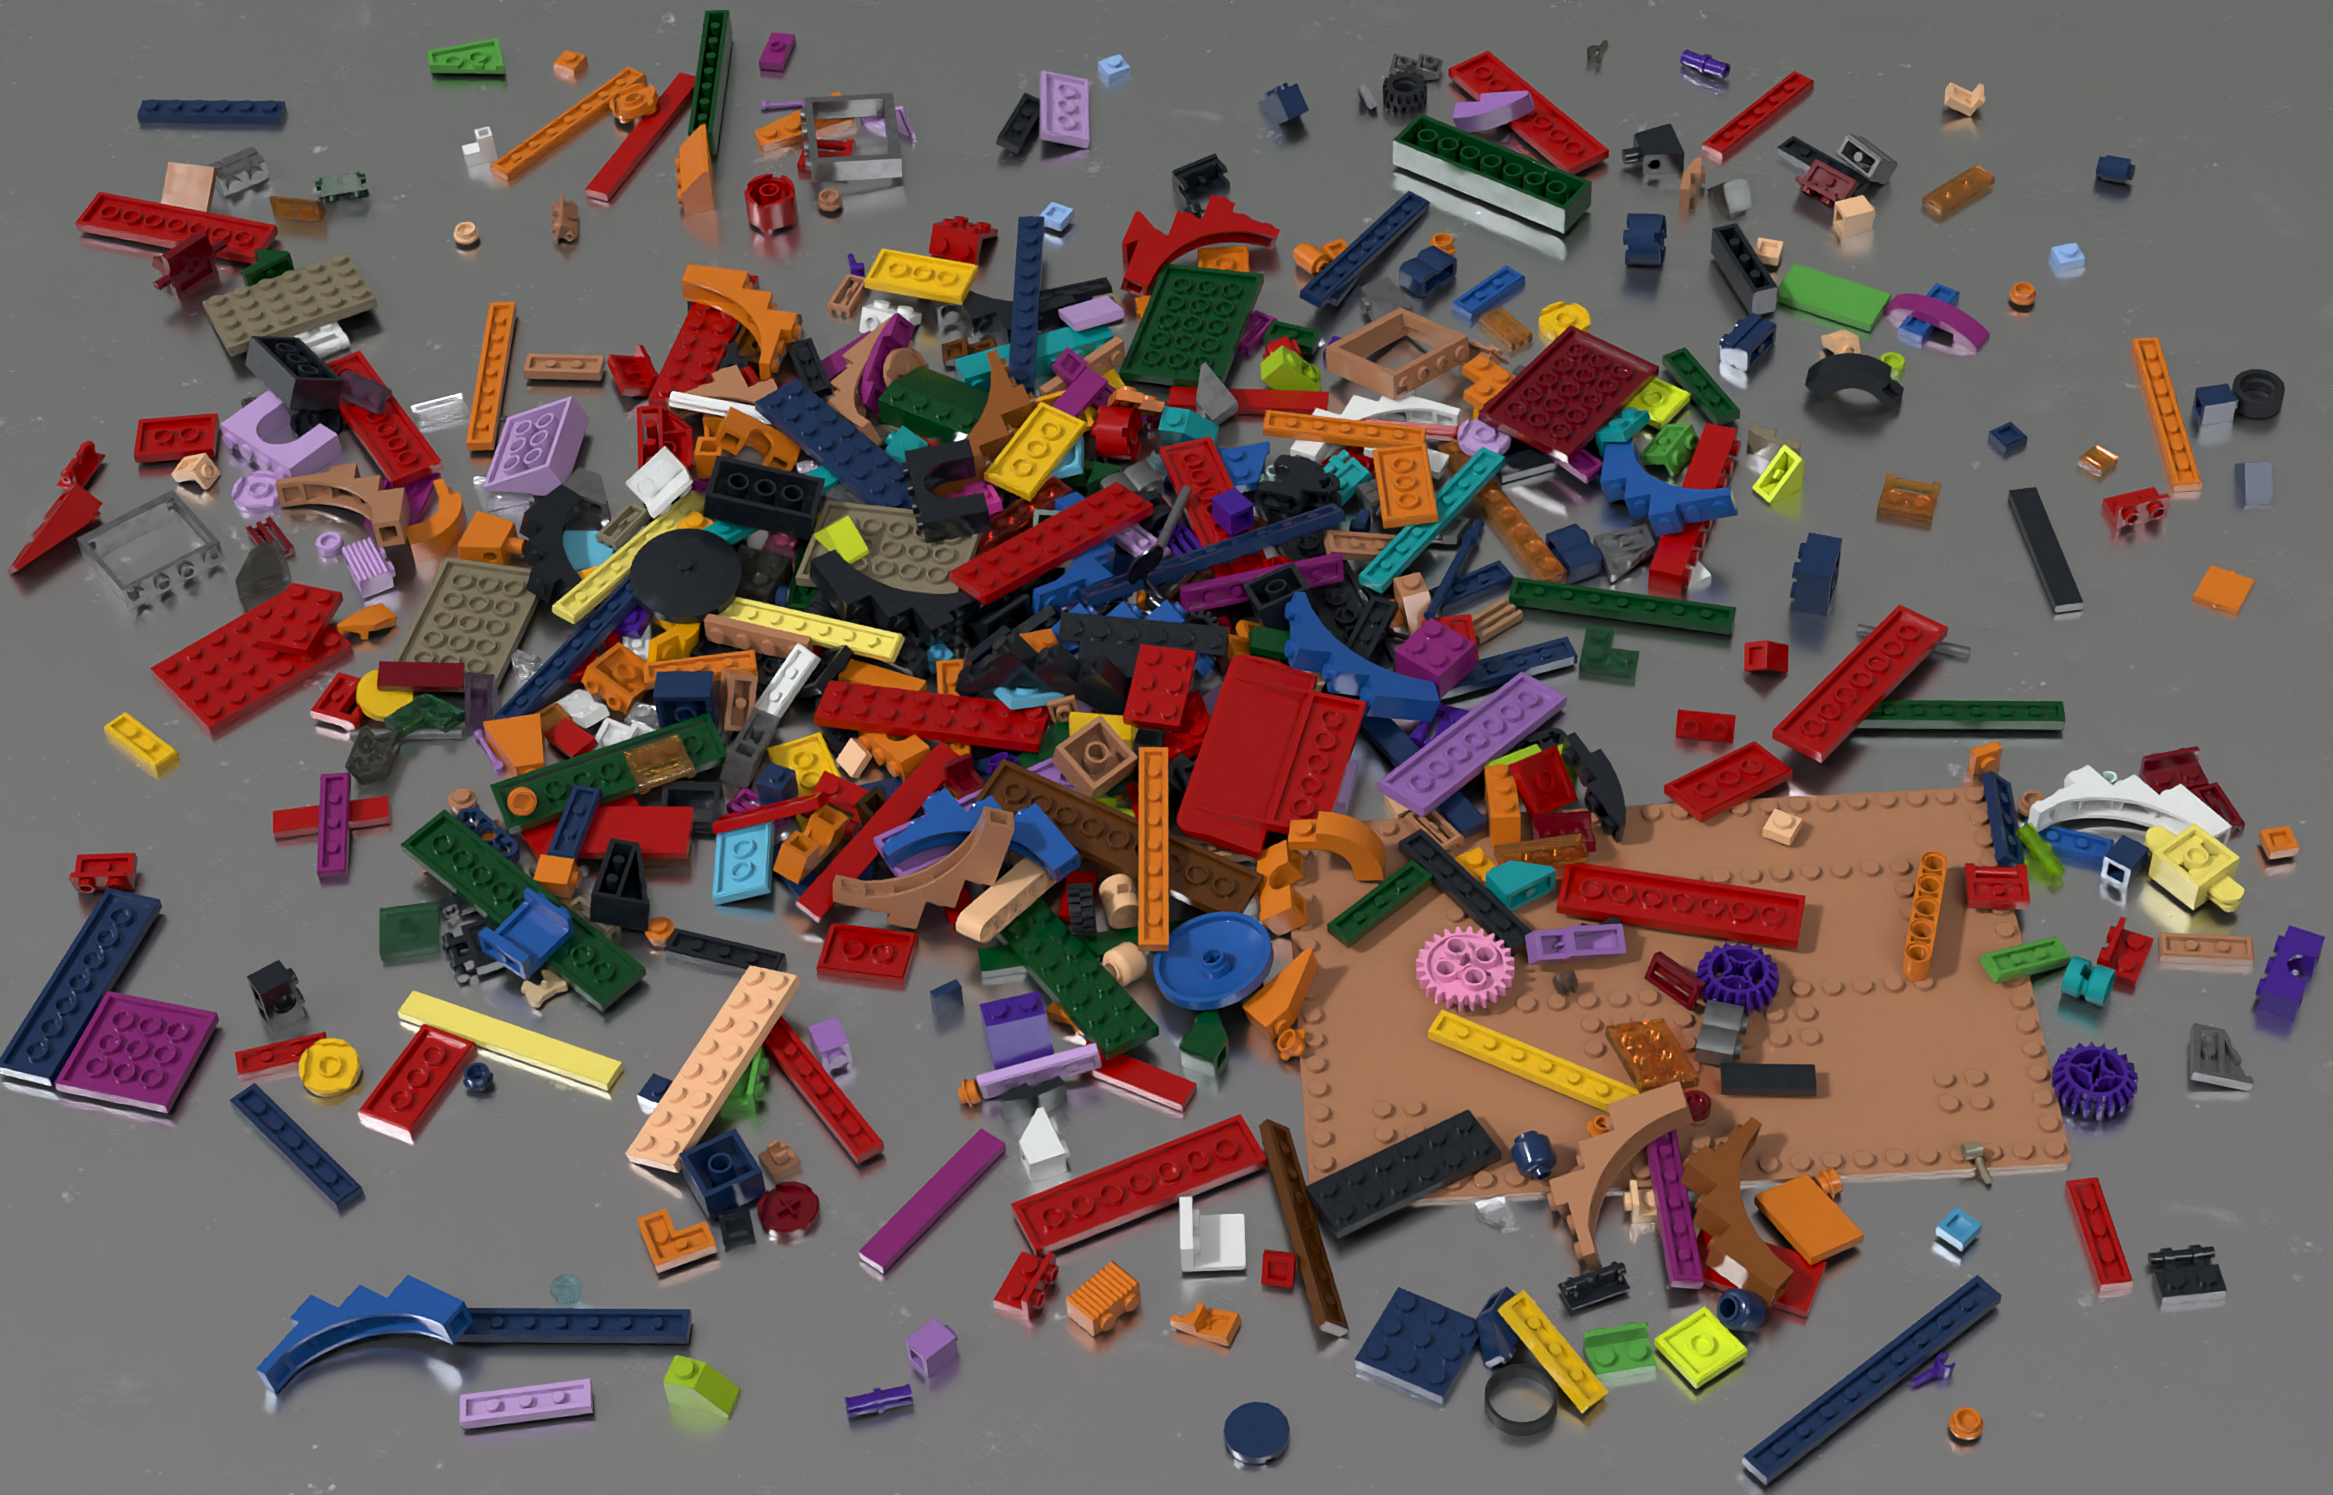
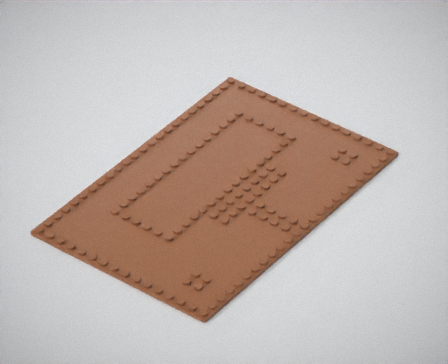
M1984 787L1749 799L1702 823L1677 803L1625 806L1626 825L1622 841L1616 843L1611 835L1606 834L1602 829L1599 819L1594 813H1591L1592 831L1596 840V852H1588V854L1582 856H1575L1571 853L1559 854L1553 858H1545L1541 855L1536 856L1532 842V819L1529 818L1527 811L1520 812L1521 845L1491 847L1489 814H1482L1487 819V828L1464 838L1463 845L1459 847L1456 844L1455 850L1451 852L1446 850V852L1455 858L1474 848L1480 847L1495 866H1500L1510 860L1552 866L1556 870L1555 890L1512 912L1532 932L1534 930L1563 929L1567 926H1581V923L1598 925L1604 921L1556 913L1567 861L1805 895L1806 900L1797 949L1623 923L1626 954L1585 961L1529 965L1526 948L1513 956L1515 975L1514 979H1512V987L1506 988V996L1498 995V1002L1496 1004L1487 1000V1008L1485 1009L1480 1004H1475L1474 1011H1471L1468 1005H1464L1463 1010L1459 1011L1457 1004H1453L1451 1008L1446 1009V1001L1435 1004V995L1427 998L1426 989H1420L1419 980H1416V959L1419 958V949H1425V941L1433 942L1434 934L1444 937V929L1453 934L1457 926H1459L1462 932H1466L1467 928L1471 926L1473 933L1476 934L1481 929L1434 883L1350 948H1347L1327 932L1328 923L1409 862L1398 850V842L1414 833L1404 823V818L1361 821L1374 830L1384 844L1387 856L1384 880L1355 881L1351 864L1340 854L1328 850H1298L1303 855L1304 878L1294 882L1291 886L1306 899L1308 923L1291 930L1292 955L1294 960L1309 946L1313 950L1318 963L1317 970L1297 1015L1298 1030L1302 1028L1307 1032L1304 1038L1305 1050L1300 1055L1309 1185L1468 1109L1500 1149L1502 1160L1413 1203L1547 1196V1193L1552 1192L1549 1179L1580 1170L1576 1155L1581 1154L1578 1142L1590 1138V1132L1587 1131L1588 1121L1593 1120V1117L1602 1114L1609 1117L1610 1114L1428 1039V1030L1441 1010L1455 1014L1643 1092L1680 1081L1684 1093L1691 1090L1706 1093L1711 1100L1710 1115L1703 1121L1694 1122L1676 1129L1682 1163L1691 1152L1696 1154L1705 1145L1713 1150L1719 1142L1725 1143L1729 1140L1730 1133L1738 1124L1743 1126L1753 1117L1762 1126L1755 1144L1741 1162L1740 1185L1785 1183L1806 1173L1813 1181H1816L1821 1169L1826 1171L1831 1168L1835 1169L1840 1180L1980 1172L1974 1159L1965 1161L1962 1157L1960 1147L1962 1144L1969 1142H1979L1982 1145L1984 1152L1983 1160L1988 1172L2070 1166L2072 1158L2058 1097L2055 1096V1088L2051 1085L2053 1075L2030 975L1995 984L1979 962L1981 956L1985 953L2022 944L2015 909L1968 908L1964 864L1974 863L1975 866L2001 867L1994 857L1995 849L1991 837L1990 820L1987 815L1988 808L1983 792ZM1587 808L1561 809V810H1553V811H1550V812H1548V813H1546V814H1549V813H1563V812L1588 811V809H1587ZM1774 809L1802 818V826L1790 846L1762 836L1763 827ZM1438 827V830L1449 840L1450 837ZM1284 834V840H1288V834ZM1927 851H1939L1947 857L1948 865L1930 973L1925 980L1911 981L1904 977L1902 964L1920 859ZM1738 941L1741 946H1747L1751 943L1754 950L1762 947L1764 955L1771 954L1772 962L1777 963L1778 976L1780 977L1777 995L1775 998H1772L1770 1006H1763L1761 1013L1752 1010V1013L1748 1016L1744 1012V1016L1749 1017L1746 1035L1740 1034L1739 1041H1743L1740 1060L1734 1059V1063L1815 1065L1816 1096L1721 1095L1720 1066L1695 1061L1696 1046L1706 1003H1704V999L1701 997L1696 1002L1698 1004L1697 1008L1689 1011L1645 980L1644 977L1654 953L1661 951L1695 976L1698 964L1703 959L1705 953L1712 952L1715 945L1723 948L1725 942L1730 946H1735ZM1656 971L1654 972V973L1657 974L1659 977H1661V978L1664 979L1666 982H1668L1667 979H1666L1665 977H1663L1661 974H1659V973L1656 972ZM1718 973L1715 978L1721 977V973ZM1755 980L1754 985H1757L1760 980ZM1673 986L1686 996L1690 997L1689 994L1680 989L1678 986ZM1529 1131H1537L1538 1134L1547 1135L1557 1156V1163L1550 1169L1552 1173L1541 1180L1521 1176L1511 1155V1148L1515 1144V1138ZM1645 1147L1622 1168L1612 1182L1608 1192L1629 1191L1630 1180H1636L1638 1190L1653 1189Z

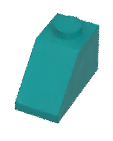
M1164 406L1158 431L1161 442L1165 445H1173L1210 436L1216 445L1220 427L1189 409Z
M1510 860L1486 872L1485 888L1506 908L1513 912L1554 891L1556 870L1552 866Z

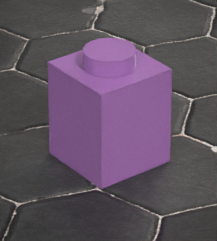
M837 1017L808 1027L812 1049L819 1063L826 1071L852 1062L850 1044Z
M934 1318L905 1340L908 1359L923 1374L930 1378L959 1356L956 1342L958 1337L949 1325L943 1326Z

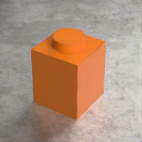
M540 854L533 880L554 896L573 898L575 888H579L581 885L582 872L579 871L575 859Z

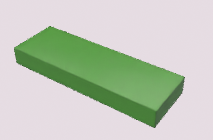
M2053 936L1985 953L1981 956L1979 962L1993 982L1997 984L2067 966L2072 957L2058 937Z

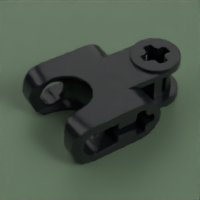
M1281 454L1274 462L1275 475L1281 481H1264L1256 491V497L1261 506L1291 514L1301 513L1304 507L1317 509L1333 503L1340 508L1342 505V497L1337 492L1340 489V480L1336 475L1326 474L1323 467L1315 461Z

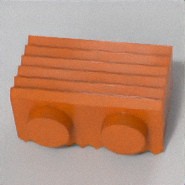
M1110 1261L1103 1269H1100L1094 1276H1091L1090 1280H1087L1085 1284H1082L1080 1288H1077L1075 1292L1067 1296V1314L1074 1322H1077L1083 1329H1086L1087 1333L1094 1337L1102 1330L1108 1331L1111 1329L1117 1317L1123 1312H1130L1136 1308L1141 1298L1140 1283L1114 1261Z

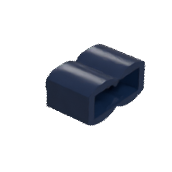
M1436 246L1423 249L1419 252L1417 258H1412L1402 263L1399 268V284L1420 297H1426L1434 292L1439 285H1444L1456 275L1457 259Z
M1572 524L1546 534L1545 549L1570 583L1601 573L1602 563L1604 562L1602 551L1590 542L1586 530H1582L1577 524Z

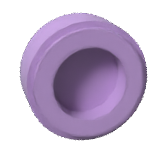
M326 532L316 539L315 545L320 556L331 558L342 552L344 543L340 534Z

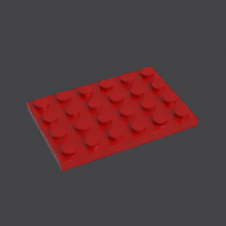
M286 590L150 669L153 677L213 735L352 653L351 643L329 623L309 658L258 648L256 639L285 594Z

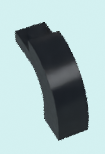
M1842 353L1821 359L1808 369L1805 386L1824 401L1843 389H1861L1872 394L1892 411L1900 406L1904 387L1898 381L1890 377L1891 366L1877 358L1857 353Z

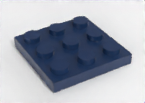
M1398 1287L1354 1359V1365L1358 1369L1444 1404L1480 1342L1476 1319Z

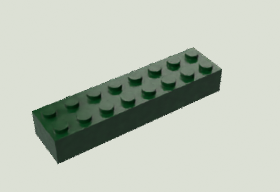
M1421 113L1393 139V164L1561 233H1565L1591 206V181Z

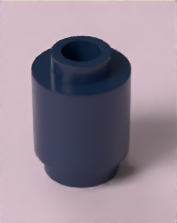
M2106 155V157L2100 156L2096 168V177H2101V180L2127 184L2128 180H2133L2135 165H2132V160L2111 155Z

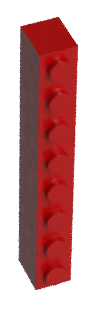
M1711 423L1705 424L1681 487L1688 489L1726 488V474L1731 475L1734 466L1733 456L1738 457L1741 447V441L1737 440L1738 429ZM1713 520L1683 524V532L1662 535L1649 568L1648 589L1681 596L1684 585L1689 586L1692 577V569L1689 568L1690 566L1696 567L1699 559L1698 548L1704 547L1707 535L1705 530L1711 529Z

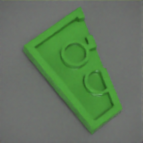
M498 38L426 51L431 73L506 74Z

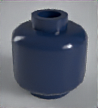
M1529 1131L1515 1138V1144L1511 1148V1155L1519 1174L1524 1177H1533L1534 1180L1548 1177L1552 1173L1550 1169L1557 1163V1156L1548 1136L1538 1134L1537 1131Z
M1732 1288L1725 1291L1719 1298L1716 1308L1717 1317L1725 1328L1745 1333L1759 1328L1764 1321L1766 1313L1765 1303L1759 1294L1740 1288Z

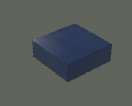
M2012 422L1989 431L1988 439L2004 454L2026 445L2028 438Z
M957 979L930 991L932 1011L937 1018L964 1005L962 987Z

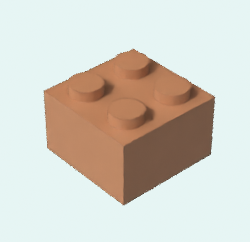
M1099 715L1056 746L1052 763L1079 793L1096 800L1134 772L1138 756L1105 719Z

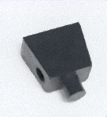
M1670 123L1636 133L1634 135L1633 148L1622 149V160L1624 164L1637 162L1641 173L1644 175L1683 173L1685 153Z

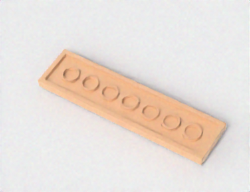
M751 965L748 967L625 1153L630 1162L675 1173L680 1171L679 1154L695 1147L802 984L798 975Z

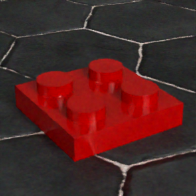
M1557 745L1509 764L1530 819H1532L1534 814H1546L1578 800Z

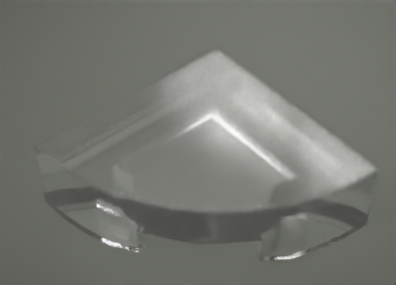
M1506 1195L1475 1203L1477 1214L1485 1222L1497 1227H1515V1217Z

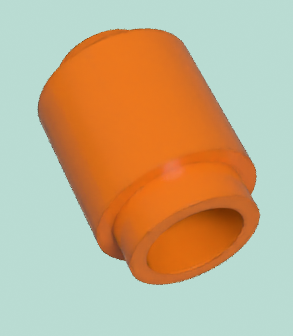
M1300 243L1293 251V259L1296 265L1313 277H1316L1330 264V257L1311 243Z

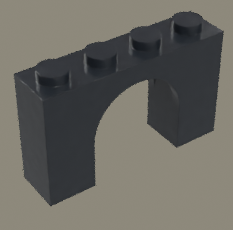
M969 439L904 451L906 462L901 463L904 479H909L906 481L908 496H914L913 499H910L913 515L919 514L918 517H915L917 531L924 534L926 543L991 531L989 510L984 492L957 498H941L931 494V491L941 484L976 477L974 456Z

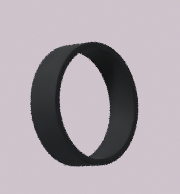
M1512 1364L1497 1370L1489 1378L1485 1387V1412L1490 1422L1502 1432L1514 1436L1534 1435L1546 1429L1556 1416L1558 1405L1557 1387L1553 1379L1542 1369L1529 1364ZM1527 1378L1542 1384L1551 1394L1553 1404L1545 1415L1536 1420L1515 1422L1502 1417L1493 1409L1489 1401L1490 1394L1496 1386L1506 1380Z

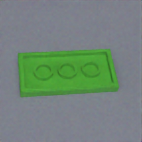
M1794 263L1778 287L1779 299L1776 302L1870 332L1884 312V308L1891 301V294Z

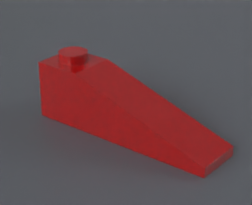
M77 483L62 492L44 516V522L31 535V538L34 540L28 542L22 548L7 571L13 574L85 525H92L101 513L98 509L103 503Z

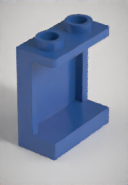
M529 888L523 891L524 903L495 931L485 926L478 933L482 951L525 980L529 979L575 933L572 922L573 917L567 909L562 906L558 908L543 893H535Z

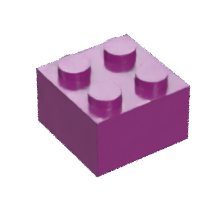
M1433 618L1424 623L1395 650L1396 673L1411 678L1433 681L1439 700L1476 667V643Z

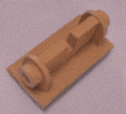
M561 193L559 201L553 203L551 216L555 217L551 226V233H555V244L558 243L559 238L573 241L578 235V206L573 201H564V193Z
M1473 340L1472 343L1468 342L1469 360L1461 363L1463 366L1481 354L1497 365H1500V363L1509 364L1501 356L1503 352L1493 345L1486 347L1476 340Z

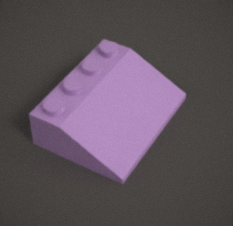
M570 396L507 417L483 489L486 492L545 496L560 484H564L571 476L590 419L576 399Z

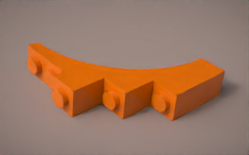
M687 264L682 278L683 300L711 306L725 312L743 324L754 336L761 351L759 360L760 379L773 378L774 373L779 371V357L784 356L785 349H787L786 344L796 342V339L800 340L802 325L798 324L797 313L778 311L777 303H773V292L753 290V283L749 282L748 271Z

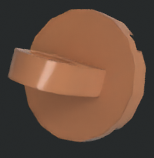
M909 347L891 351L883 365L886 389L891 382L917 367L923 366L928 368L926 361L918 351Z

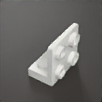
M666 446L626 481V485L646 504L648 512L653 519L658 515L662 516L667 513L672 506L671 503L678 496L680 498L685 496L691 490V484L693 483L688 468Z
M1192 1196L1179 1197L1182 1272L1244 1270L1246 1268L1244 1214L1200 1215L1199 1209H1193Z

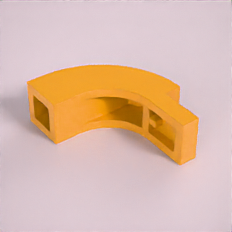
M654 617V622L667 631L649 641L647 663L672 660L673 657L676 659L690 658L691 650L698 644L701 622L677 624Z

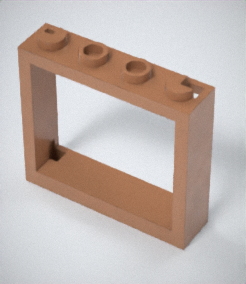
M1401 307L1325 347L1328 371L1393 400L1469 360L1467 335ZM1403 336H1408L1435 348L1395 371L1364 359V357Z

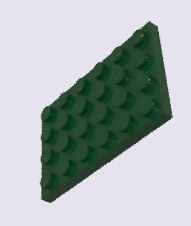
M1165 263L1119 371L1120 378L1122 380L1198 388L1201 365L1206 362L1224 384L1264 284L1263 274Z

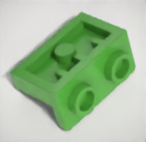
M1692 423L1665 424L1640 454L1643 465L1655 464L1660 466L1665 464L1669 475L1677 476L1694 455L1699 442Z
M760 1047L719 1109L720 1111L756 1113L758 1101H763L765 1086L764 1082H762L763 1076H768L769 1058H764L763 1047Z
M1629 1322L1622 1326L1595 1328L1584 1332L1583 1354L1586 1365L1600 1382L1656 1372L1657 1364L1649 1341V1326L1647 1322Z

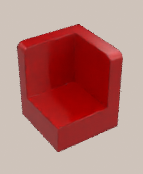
M1768 640L1745 643L1744 671L1751 673L1761 671L1787 673L1789 645Z

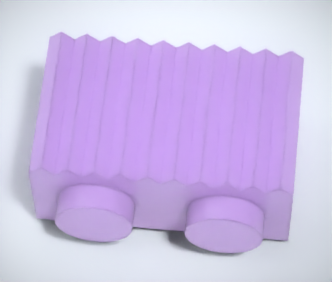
M372 537L363 539V541L359 540L358 543L354 542L352 545L348 544L347 547H342L346 566L363 598L394 587L392 578L396 577L395 569L391 561L385 562L387 556L384 548L378 547Z

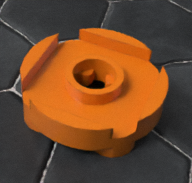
M638 83L618 92L619 97L615 101L612 98L609 103L614 117L618 118L621 123L626 124L642 115L653 114L657 110L656 104L659 100L655 87L649 84L650 87H645L644 83Z

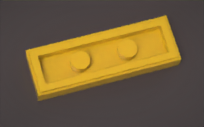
M126 711L103 727L107 736L156 774L180 759L178 752Z

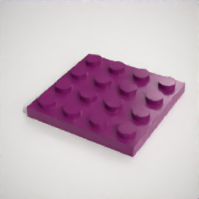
M107 991L55 1081L57 1091L169 1113L219 1022L217 1012Z

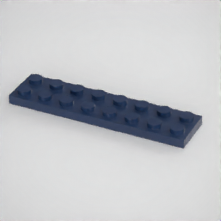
M798 379L755 402V410L866 504L912 510L910 499H913L914 496H908L906 481L909 479H904L902 466Z
M111 888L105 890L0 1057V1074L49 1086L54 1084L107 991H111L161 910L162 904L160 899Z

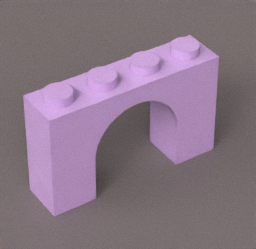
M269 390L220 424L223 432L222 439L227 447L230 449L234 448L247 460L251 459L262 470L274 472L277 479L315 474L343 454L338 434L321 423L293 442L286 444L264 442L268 436L291 421L287 406Z

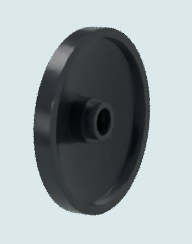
M693 528L676 529L662 533L642 546L632 561L630 582L636 601L647 613L670 623L692 624L704 621L707 614L719 615L734 602L742 585V567L736 550L717 534Z

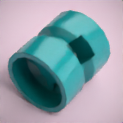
M2074 955L2065 972L2061 993L2075 998L2083 995L2086 1002L2103 1007L2112 990L2116 970L2101 964L2093 967L2090 960Z

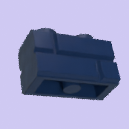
M1752 312L1744 320H1738L1733 331L1729 335L1724 334L1719 342L1721 361L1731 366L1734 364L1736 368L1744 372L1748 370L1775 342L1776 324L1768 319L1763 320L1761 316Z

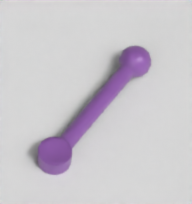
M804 99L801 102L769 103L764 100L760 103V107L763 110H767L770 107L802 106L804 108Z
M481 729L476 730L474 738L480 740L493 762L494 772H503L505 769L502 761H498L484 738L485 732Z

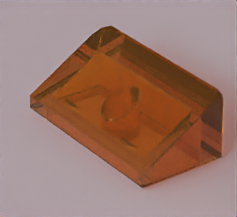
M279 196L269 197L273 215L276 218L321 222L326 214V208L318 200Z

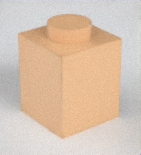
M1864 195L1835 202L1833 222L1843 237L1872 230L1876 212L1874 206L1869 204Z

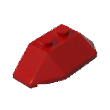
M664 404L637 407L638 470L664 446L688 468V471L694 468L692 427L680 417L670 412Z

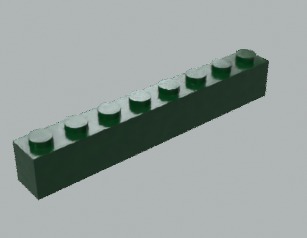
M729 10L705 11L688 128L689 137L700 125L706 124L711 155L717 154L733 35Z

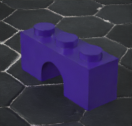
M2291 925L2288 926L2285 936H2278L2273 950L2274 953H2277L2276 958L2269 957L2264 972L2268 977L2267 979H2260L2255 993L2256 996L2260 997L2258 1010L2291 1021L2295 1020L2308 980L2293 974H2301L2312 978L2321 956L2325 940L2324 936Z

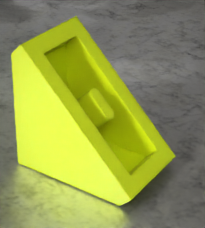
M1784 444L1752 488L1770 504L1776 503L1802 489L1805 460L1788 445Z
M849 515L836 520L814 534L815 539L829 551L835 549L849 564L869 554L868 547Z

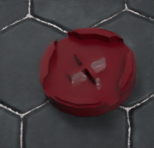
M796 1181L781 1182L775 1185L776 1188L770 1191L767 1190L762 1194L757 1203L758 1220L762 1228L771 1236L782 1239L799 1237L808 1233L820 1218L819 1198L817 1194L812 1192V1188L806 1184Z

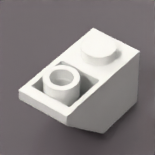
M1044 1107L1036 1110L1019 1141L1021 1161L1032 1184L1067 1172L1066 1159L1070 1158L1065 1140L1059 1141L1057 1136L1059 1130L1054 1117L1048 1118Z

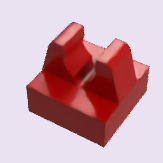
M1265 1249L1262 1260L1261 1284L1293 1288L1297 1253Z

